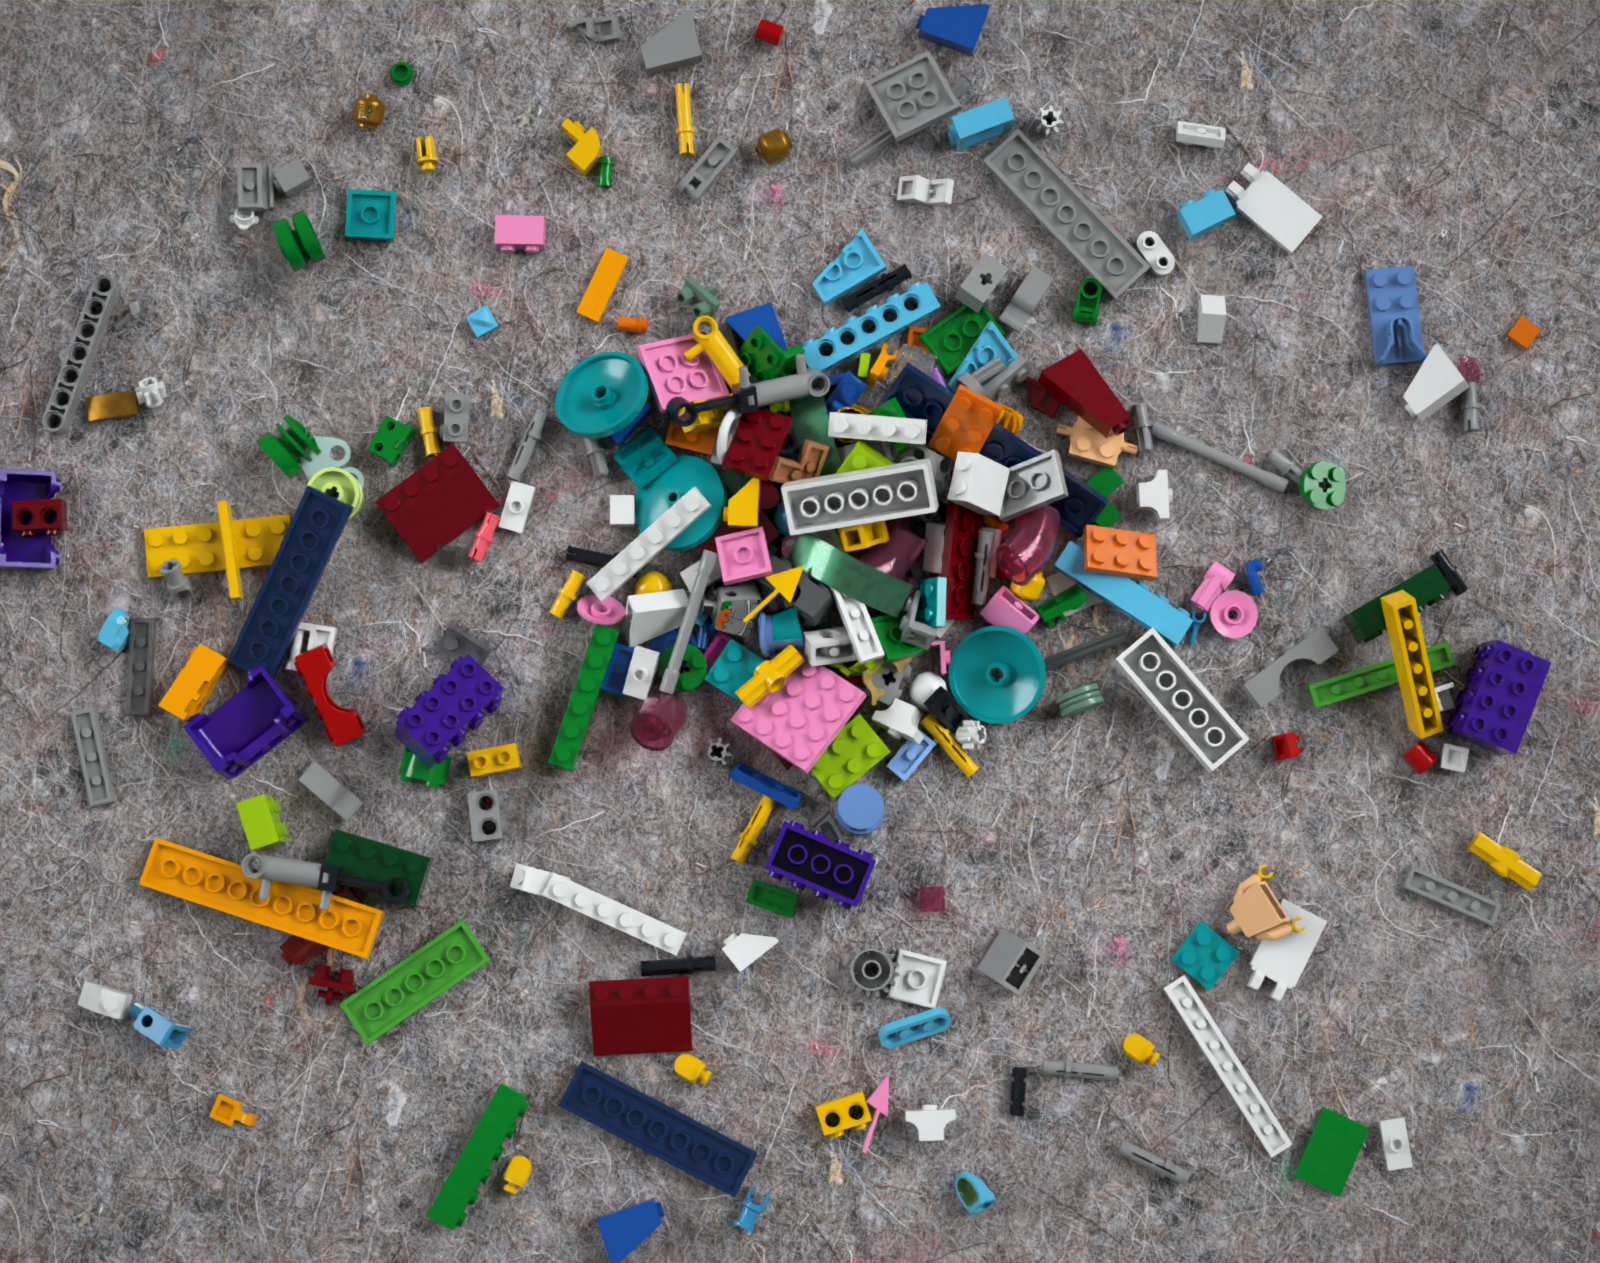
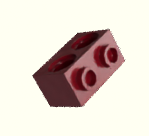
M63 499L12 501L13 531L21 533V537H35L38 532H45L46 536H58L60 531H68L67 502ZM56 512L57 520L49 524L47 521L48 515ZM31 513L33 516L32 522L24 525V516Z

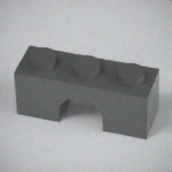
M774 555L771 556L772 575L793 569V565L783 557L779 559ZM802 571L796 587L801 593L794 603V607L799 615L816 626L833 605V599L830 595L831 591L822 584L817 586L812 582V578ZM767 576L755 578L758 586L769 594L775 590L765 578ZM778 593L775 598H778L781 594Z

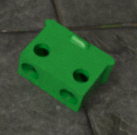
M386 415L368 450L386 460L392 467H395L415 434V430L410 425L406 426Z

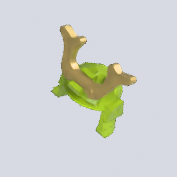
M883 658L861 665L857 661L853 666H849L851 661L827 664L837 669L847 678L862 675V681L870 694L871 705L875 706L878 697L884 695V690L876 688L872 683L873 675H877L882 669L881 665L885 663ZM911 658L892 664L898 672H902L903 666L911 661Z

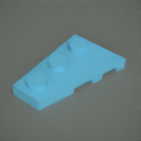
M861 228L849 245L847 244L842 249V253L814 280L812 286L824 306L886 271L887 267Z
M992 321L987 323L948 383L949 388L954 394L958 389L955 379L963 373L969 372L971 374L998 357L1002 359V363L1006 368L1018 358ZM998 372L997 374L993 375L992 377H990V378L987 379L986 381L982 382V383H981V386L983 387L984 385H986L990 380H992V379H993L996 375H998L1000 372Z

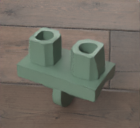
M692 277L685 280L683 288L678 291L676 301L681 306L689 304L693 307L691 312L692 316L696 319L701 316H710L715 320L716 311L721 304L715 298L717 294L716 288L709 286L705 289Z

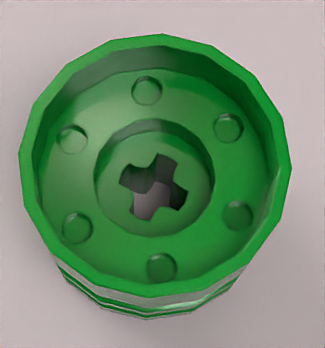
M286 414L283 419L290 427L285 430L277 422L275 425L281 435L276 437L267 431L256 442L275 464L292 479L303 470L297 460L300 456L306 461L311 462L313 460L306 451L310 448L317 456L322 451L319 449L315 438L305 427Z

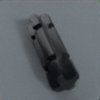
M1013 1067L1012 1077L1014 1081L1011 1082L1010 1101H1013V1105H1010V1115L1023 1116L1025 1106H1022V1103L1025 1102L1026 1082H1024V1078H1027V1069Z

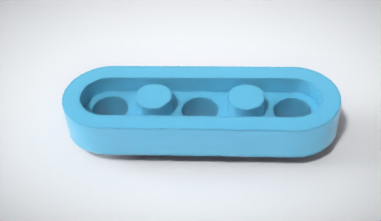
M934 1008L882 1026L878 1032V1037L883 1047H898L945 1031L951 1025V1018L945 1008Z

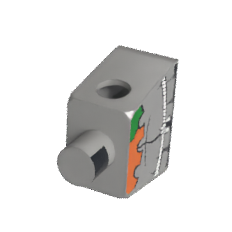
M720 587L717 589L715 601H701L700 613L711 615L716 630L751 638L757 614L747 623H744L743 619L761 602L758 587Z

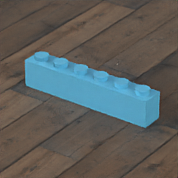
M1069 541L1052 567L1147 630L1153 627L1164 641L1174 647L1180 643L1194 621L1189 618L1191 615L1189 612L1181 607L1175 609L1169 605L1170 601L1161 594L1155 596L1148 591L1149 587L1141 581L1137 580L1135 583L1126 577L1085 572L1084 545L1078 541L1074 543Z

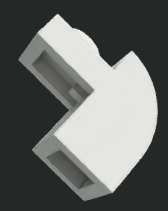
M516 863L510 887L543 896L542 894L552 873Z

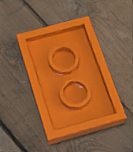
M960 384L927 446L955 461L958 451L979 453L1001 414L1003 406Z
M1086 524L1083 529L1085 572L1155 581L1157 578L1155 534Z

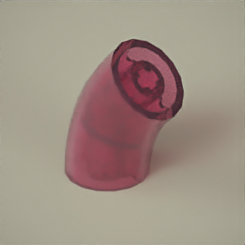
M1045 505L1014 518V525L1010 536L996 550L998 566L1003 574L1014 584L1020 586L1027 585L1039 574L1053 554L1060 532V513L1057 509Z
M890 519L885 521L889 541L868 547L857 560L901 580L919 557L928 539L912 528Z
M663 691L655 692L643 702L631 719L629 726L631 736L636 743L651 751H663L669 748L677 734L687 723L689 716L688 706L684 699L675 692L673 694Z

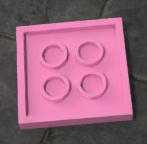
M692 334L639 345L637 348V353L647 375L660 414L667 413L666 406L674 397L681 396L691 402L694 400H713L730 395L723 376L705 351L690 361L685 358L684 352L698 344Z

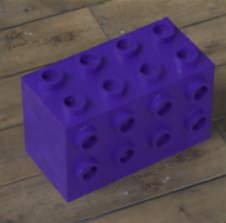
M1500 640L1482 642L1474 652L1473 657L1475 661L1473 666L1468 669L1465 675V681H1467L1465 687L1456 698L1458 705L1455 713L1452 712L1449 716L1447 733L1499 755L1516 754L1551 662Z
M469 654L464 658L458 657L451 664V670L446 675L442 673L433 681L432 684L434 686L428 692L426 690L422 691L416 697L414 706L410 709L408 707L404 708L397 716L395 736L429 770L436 763L439 765L448 756L447 752L451 748L458 747L465 740V735L470 730H476L482 724V719L488 713L492 714L501 705L499 702L503 698L501 695L504 688Z
M793 820L790 823L784 821L765 866V869L769 870L768 876L780 881L785 877L792 880L790 885L804 891L805 887L815 890L813 895L827 900L828 896L837 899L836 905L848 910H850L851 906L856 908L876 863V860L872 859L873 854L861 849L857 853L850 850V845L836 839L835 843L826 839L827 835L822 832L813 830L810 833L803 830L805 826Z

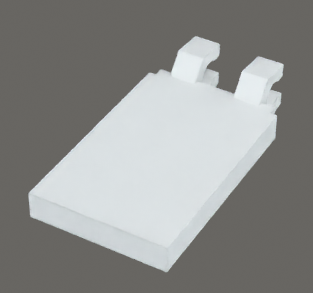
M1248 163L1240 174L1251 185L1245 191L1243 187L1233 180L1225 192L1236 201L1235 203L1238 206L1235 209L1291 255L1322 216L1268 171L1264 172L1263 170L1260 173L1257 168Z
M1281 899L1280 905L1290 919L1287 923L1291 924L1294 918L1301 917L1302 919L1295 921L1294 925L1297 929L1306 928L1300 933L1291 931V935L1275 941L1261 940L1249 963L1254 971L1247 984L1248 987L1259 990L1265 976L1275 981L1276 983L1269 997L1277 1002L1281 1001L1287 988L1291 989L1296 986L1327 923L1326 920L1285 899Z

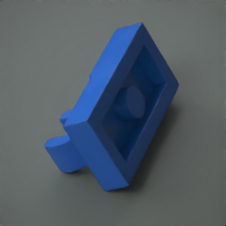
M848 371L825 402L828 418L830 412H837L843 407L853 406L868 385Z

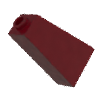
M1082 349L1041 371L1038 380L1040 385L1106 438L1114 434L1118 436L1127 430L1131 416Z

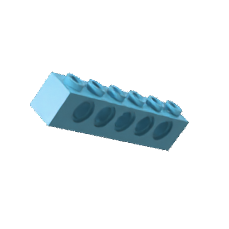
M917 282L907 288L908 292L902 295L896 293L887 298V303L880 307L877 304L865 310V315L859 318L853 316L844 321V326L836 330L835 327L828 329L822 334L824 337L816 341L812 338L804 342L801 346L805 350L806 367H814L822 373H826L856 357L861 352L863 353L908 329L909 326H914L940 312L941 306L927 282L923 284ZM907 301H914L918 308L914 311H909L905 308L904 304ZM887 312H892L896 315V320L887 322L884 320L883 315ZM870 323L874 325L875 331L870 334L865 333L862 330V326ZM843 335H851L854 338V342L850 345H845L840 339ZM823 346H829L832 348L833 353L830 356H823L819 350Z

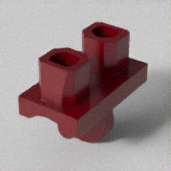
M317 964L314 976L309 977L308 984L328 988L327 991L319 990L317 997L326 998V1006L331 1007L333 1000L342 1001L343 994L335 993V989L356 992L357 985L354 984V970L340 968L338 981L329 980L332 966Z

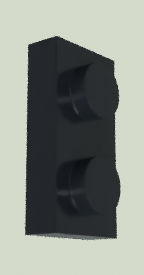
M942 686L924 702L925 706L953 734L959 726L963 725V720L970 718L968 713Z

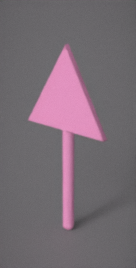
M886 1076L866 1101L875 1108V1112L862 1153H866L879 1113L888 1118L889 1076Z

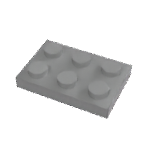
M1055 449L1009 468L1010 471L999 519L1005 522L1068 497L1058 451Z

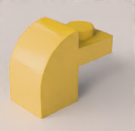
M567 118L561 124L562 130L576 144L566 154L568 162L586 176L595 167L598 158L601 156L599 136L593 127L584 133L586 129L578 121L572 122Z

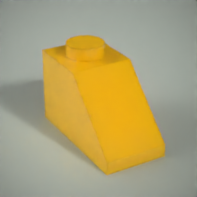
M752 478L728 501V507H724L723 521L728 522L729 528L753 529L759 526L760 479Z

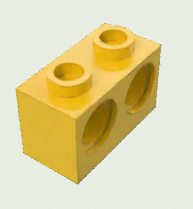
M516 743L467 752L470 774L473 778L522 769Z
M863 1091L815 1106L824 1136L830 1135V1138L844 1135V1129L853 1127L854 1131L868 1127L867 1122L872 1121ZM859 1105L863 1108V1114L860 1118L854 1119L849 1115L851 1106ZM832 1112L838 1114L840 1118L839 1123L836 1126L827 1125L825 1122L827 1114Z

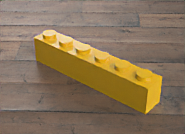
M1400 590L1380 599L1409 730L1423 739L1440 733L1444 729L1416 599L1404 590Z

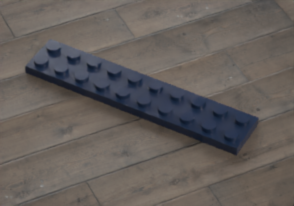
M907 362L880 402L885 403L895 397L906 418L928 419L927 434L932 437L954 393ZM998 423L994 424L979 454L1007 468L1042 455V453ZM1062 468L1068 497L1040 507L1038 510L1081 538L1086 524L1091 525L1108 504L1109 499Z

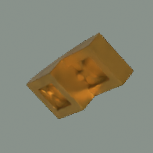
M135 390L85 398L88 422L94 423L112 418L122 419L140 415Z

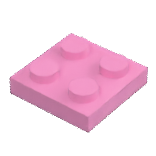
M763 526L715 537L725 586L773 574Z

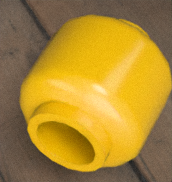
M1025 566L1024 569H1017L1009 588L1026 604L1029 600L1036 601L1039 599L1045 585V579L1042 577L1043 573L1029 566Z

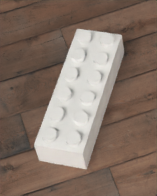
M930 458L785 482L781 487L790 536L933 513L939 507Z
M1153 627L1113 661L1208 773L1214 771L1250 740Z

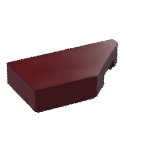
M1027 376L1024 383L1031 408L1053 419L1062 402L1042 387L1039 382Z

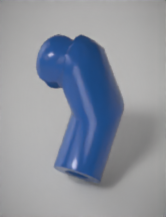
M1255 558L1253 561L1249 560L1246 563L1247 582L1254 596L1265 591L1257 573L1263 569L1262 562L1258 558Z
M712 619L704 622L703 627H698L696 647L700 650H707L709 638L720 632L714 628Z

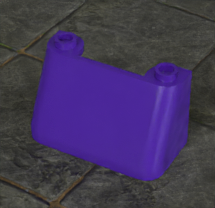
M0 468V571L53 570L58 565L59 551L55 550V547L51 545V536H46L45 532H38L35 537H21V533L13 531L12 501L52 499L55 493L59 492L60 480L56 478V471ZM31 513L24 516V525L32 522L33 516ZM51 513L47 518L49 524H51Z
M263 666L250 670L245 680L247 686L209 716L197 713L191 716L187 721L188 723L183 726L215 771L226 779H233L300 728L306 720Z

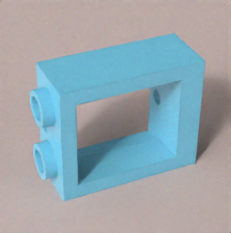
M1006 97L952 116L948 126L949 132H947L951 146L955 145L958 152L1011 132L1014 116Z

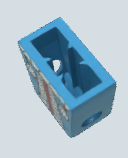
M135 1003L128 1013L130 1017L136 1020L133 1027L161 1047L179 1049L191 1027L158 1007L149 1005L143 1007Z

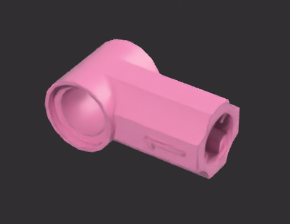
M1214 561L1190 601L1199 609L1208 612L1213 601L1221 592L1225 591L1236 574L1217 561Z

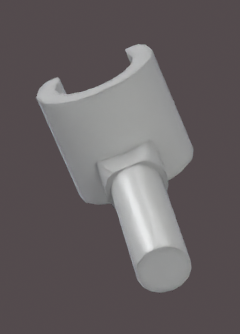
M137 301L129 303L127 305L129 313L113 325L114 328L118 330L131 319L141 317L144 313L141 303Z

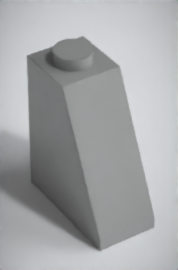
M686 10L641 45V54L637 55L640 68L646 69L647 76L703 62L691 11Z

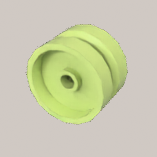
M337 467L323 468L316 472L309 480L307 486L311 485L331 496L337 492L339 494L337 499L354 507L348 521L355 518L362 509L364 502L363 488L359 481L346 470Z

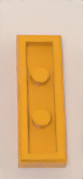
M606 247L576 311L578 315L599 324L629 260L627 256Z

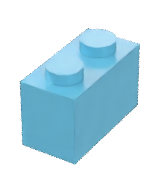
M1215 189L1204 193L1202 199L1196 202L1192 199L1182 204L1177 217L1189 240H1192L1232 220L1236 213L1224 190L1215 191Z

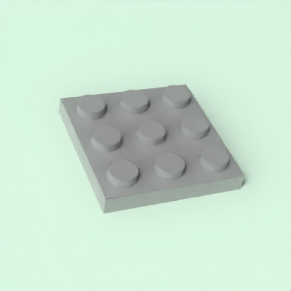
M930 51L865 82L868 92L896 142L961 111L960 104Z

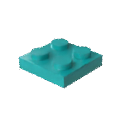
M348 189L345 238L394 241L397 204L396 191Z
M934 577L918 581L915 591L917 590L921 593L915 617L916 622L927 624L933 628L945 627L947 577Z
M730 639L704 678V681L742 705L743 703L734 692L754 676L757 666L765 660L733 639Z
M1200 921L1170 960L1210 991L1240 952Z

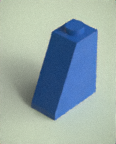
M977 4L927 8L925 15L920 14L916 28L919 29L918 37L972 56L990 5Z
M771 302L725 317L727 327L731 328V331L743 344L752 329L760 326L783 351L788 349Z
M655 1197L597 1217L611 1263H620L662 1223L661 1217L665 1216L661 1202L656 1203Z

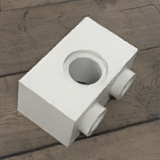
M845 626L803 632V654L811 667L858 660Z

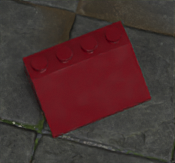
M454 444L375 501L421 563H424L486 516V512L491 513L500 506Z
M689 976L589 981L594 1056L693 1051Z

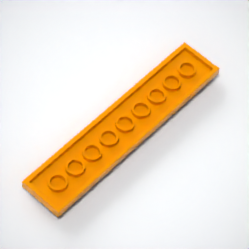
M155 837L139 885L369 959L385 913L384 911L332 894L329 910H320L319 905L322 891L311 887L271 881L268 900H260L258 897L262 879L247 877L243 873L241 865Z

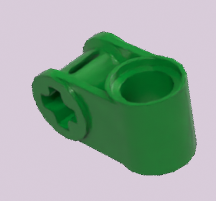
M1086 278L1082 281L1078 289L1071 322L1082 321L1091 323V326H1096L1102 291L1101 283L1097 279ZM1084 286H1094L1096 294L1092 296L1087 295L1084 292Z

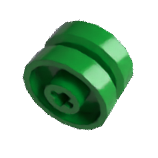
M304 209L292 214L295 230H292L289 222L284 218L272 223L280 249L294 272L306 267L303 251L306 252L313 263L326 259L318 237Z

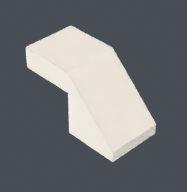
M919 175L900 177L897 201L930 206L951 204L954 180L949 178L929 180Z

